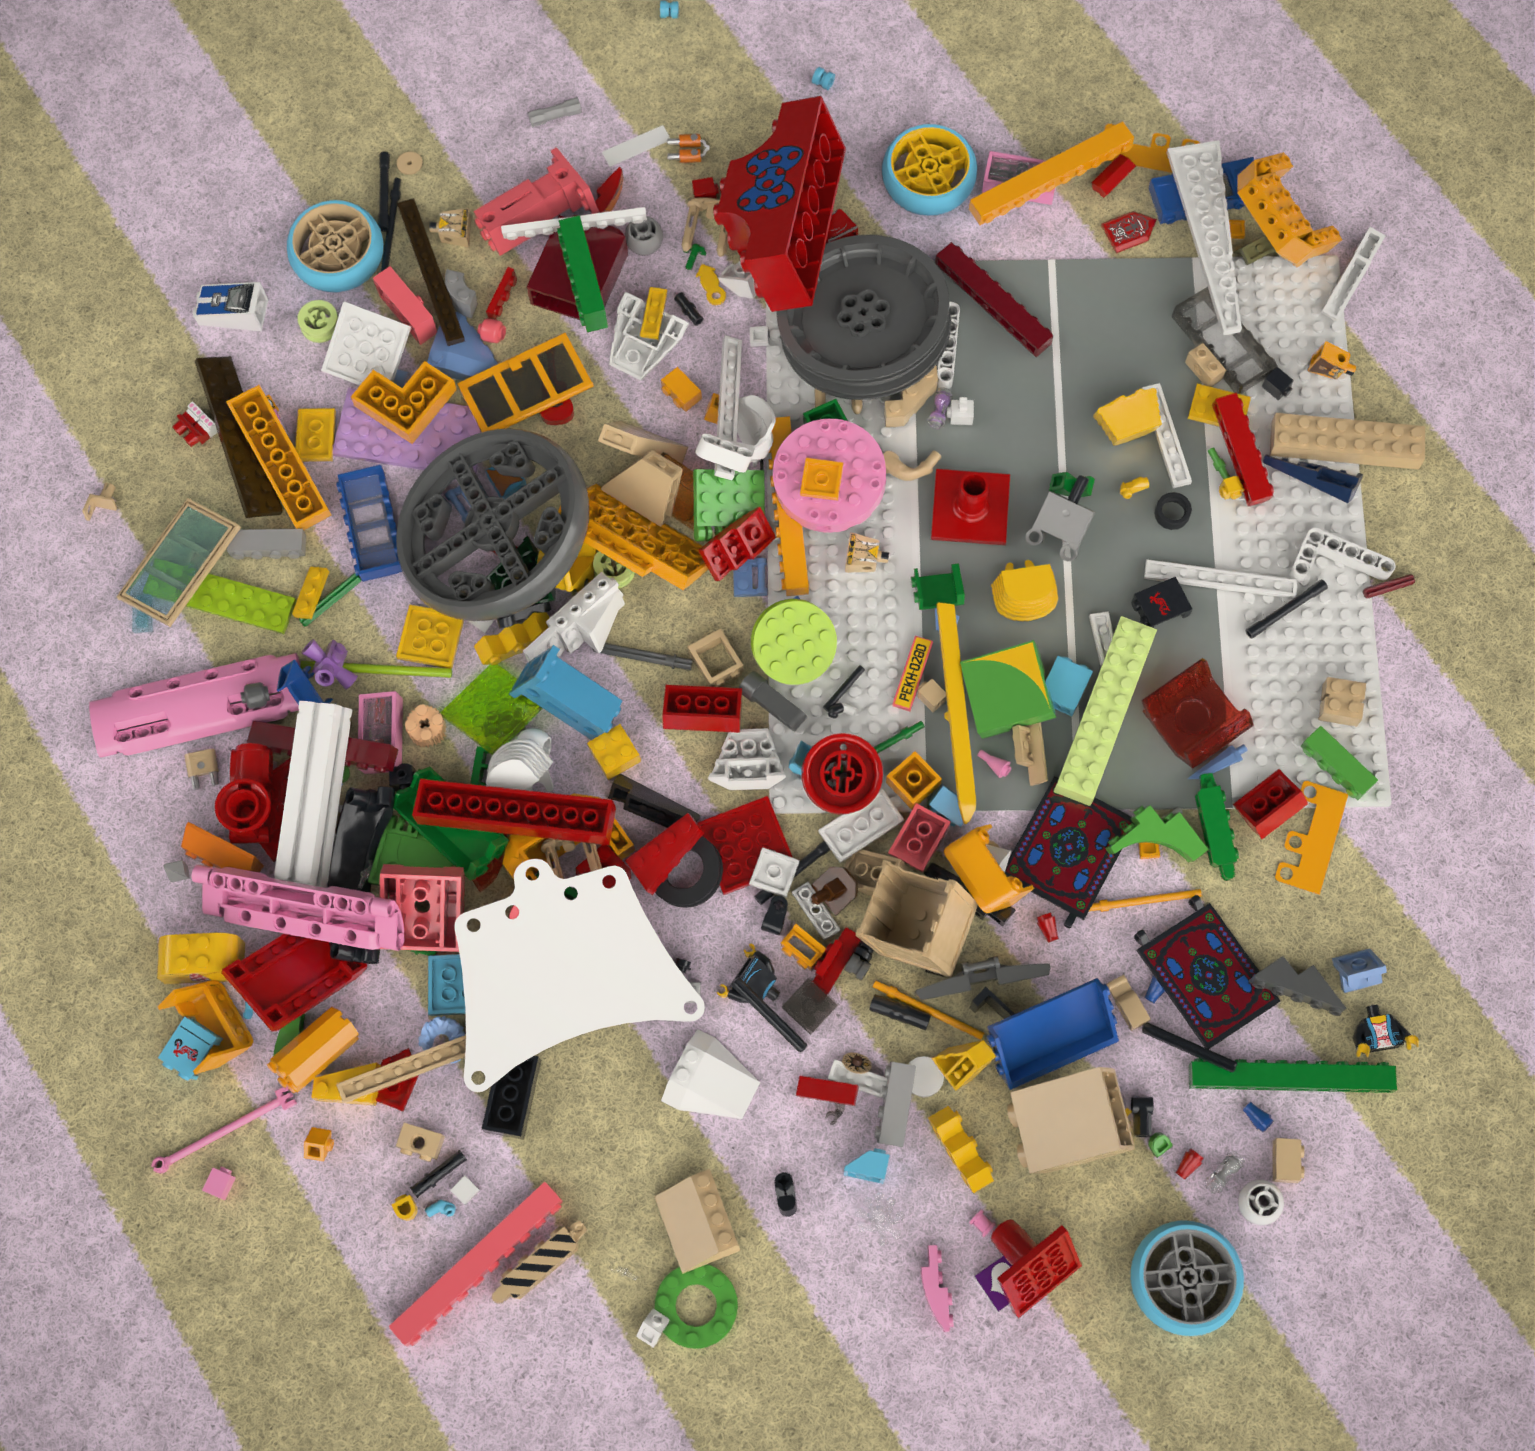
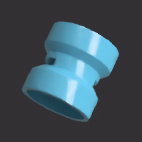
M661 0L660 18L672 17L673 19H678V1L667 2L666 0Z
M821 67L816 69L812 77L813 84L821 85L826 90L830 89L835 80L834 73L826 72Z

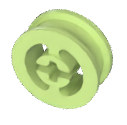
M314 300L305 304L298 313V324L304 337L315 343H323L332 339L338 320L334 306L324 300Z
M598 551L593 561L595 576L602 572L608 578L612 577L618 582V589L627 586L633 580L635 572L615 561L618 576H615L611 558Z

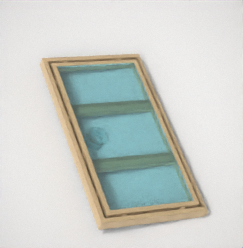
M187 498L116 598L171 627L241 527L233 521Z

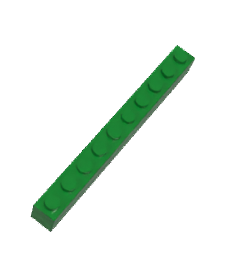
M1200 1058L1194 1059L1189 1064V1089L1393 1093L1397 1091L1396 1066H1389L1388 1062H1378L1377 1065H1369V1062H1356V1065H1349L1347 1061H1338L1336 1064H1328V1061H1316V1064H1308V1061L1298 1060L1294 1064L1287 1063V1060H1276L1275 1063H1267V1060L1260 1059L1255 1060V1063H1247L1246 1059H1236L1234 1061L1237 1062V1067L1234 1072H1229Z

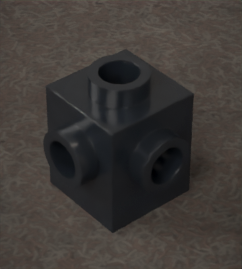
M408 763L395 766L393 772L389 771V786L394 788L395 791L410 787L416 769Z

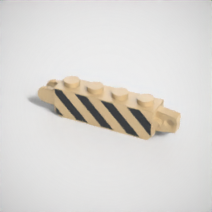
M579 1220L567 1228H556L550 1234L551 1238L546 1242L541 1241L534 1247L535 1251L530 1256L526 1254L517 1262L519 1264L513 1270L509 1268L501 1275L503 1279L499 1281L502 1285L492 1295L493 1301L502 1304V1302L504 1303L510 1297L514 1299L523 1298L577 1252L579 1247L577 1242L588 1231L583 1223Z

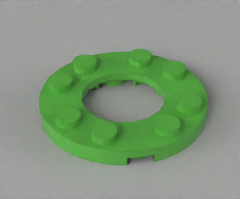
M706 1264L682 1274L680 1267L670 1272L660 1284L655 1298V1310L670 1320L663 1330L670 1340L682 1347L702 1349L718 1343L730 1332L737 1317L738 1300L731 1281L719 1269ZM688 1286H705L712 1291L716 1298L717 1308L715 1315L704 1326H689L681 1321L677 1314V1297Z

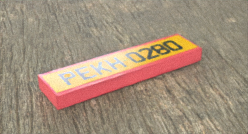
M918 636L914 637L892 704L893 707L911 712L933 645L932 640Z

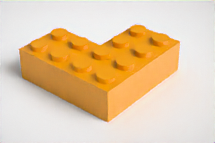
M424 361L403 388L375 370H372L351 395V399L356 408L413 444L455 393L457 388L452 378Z

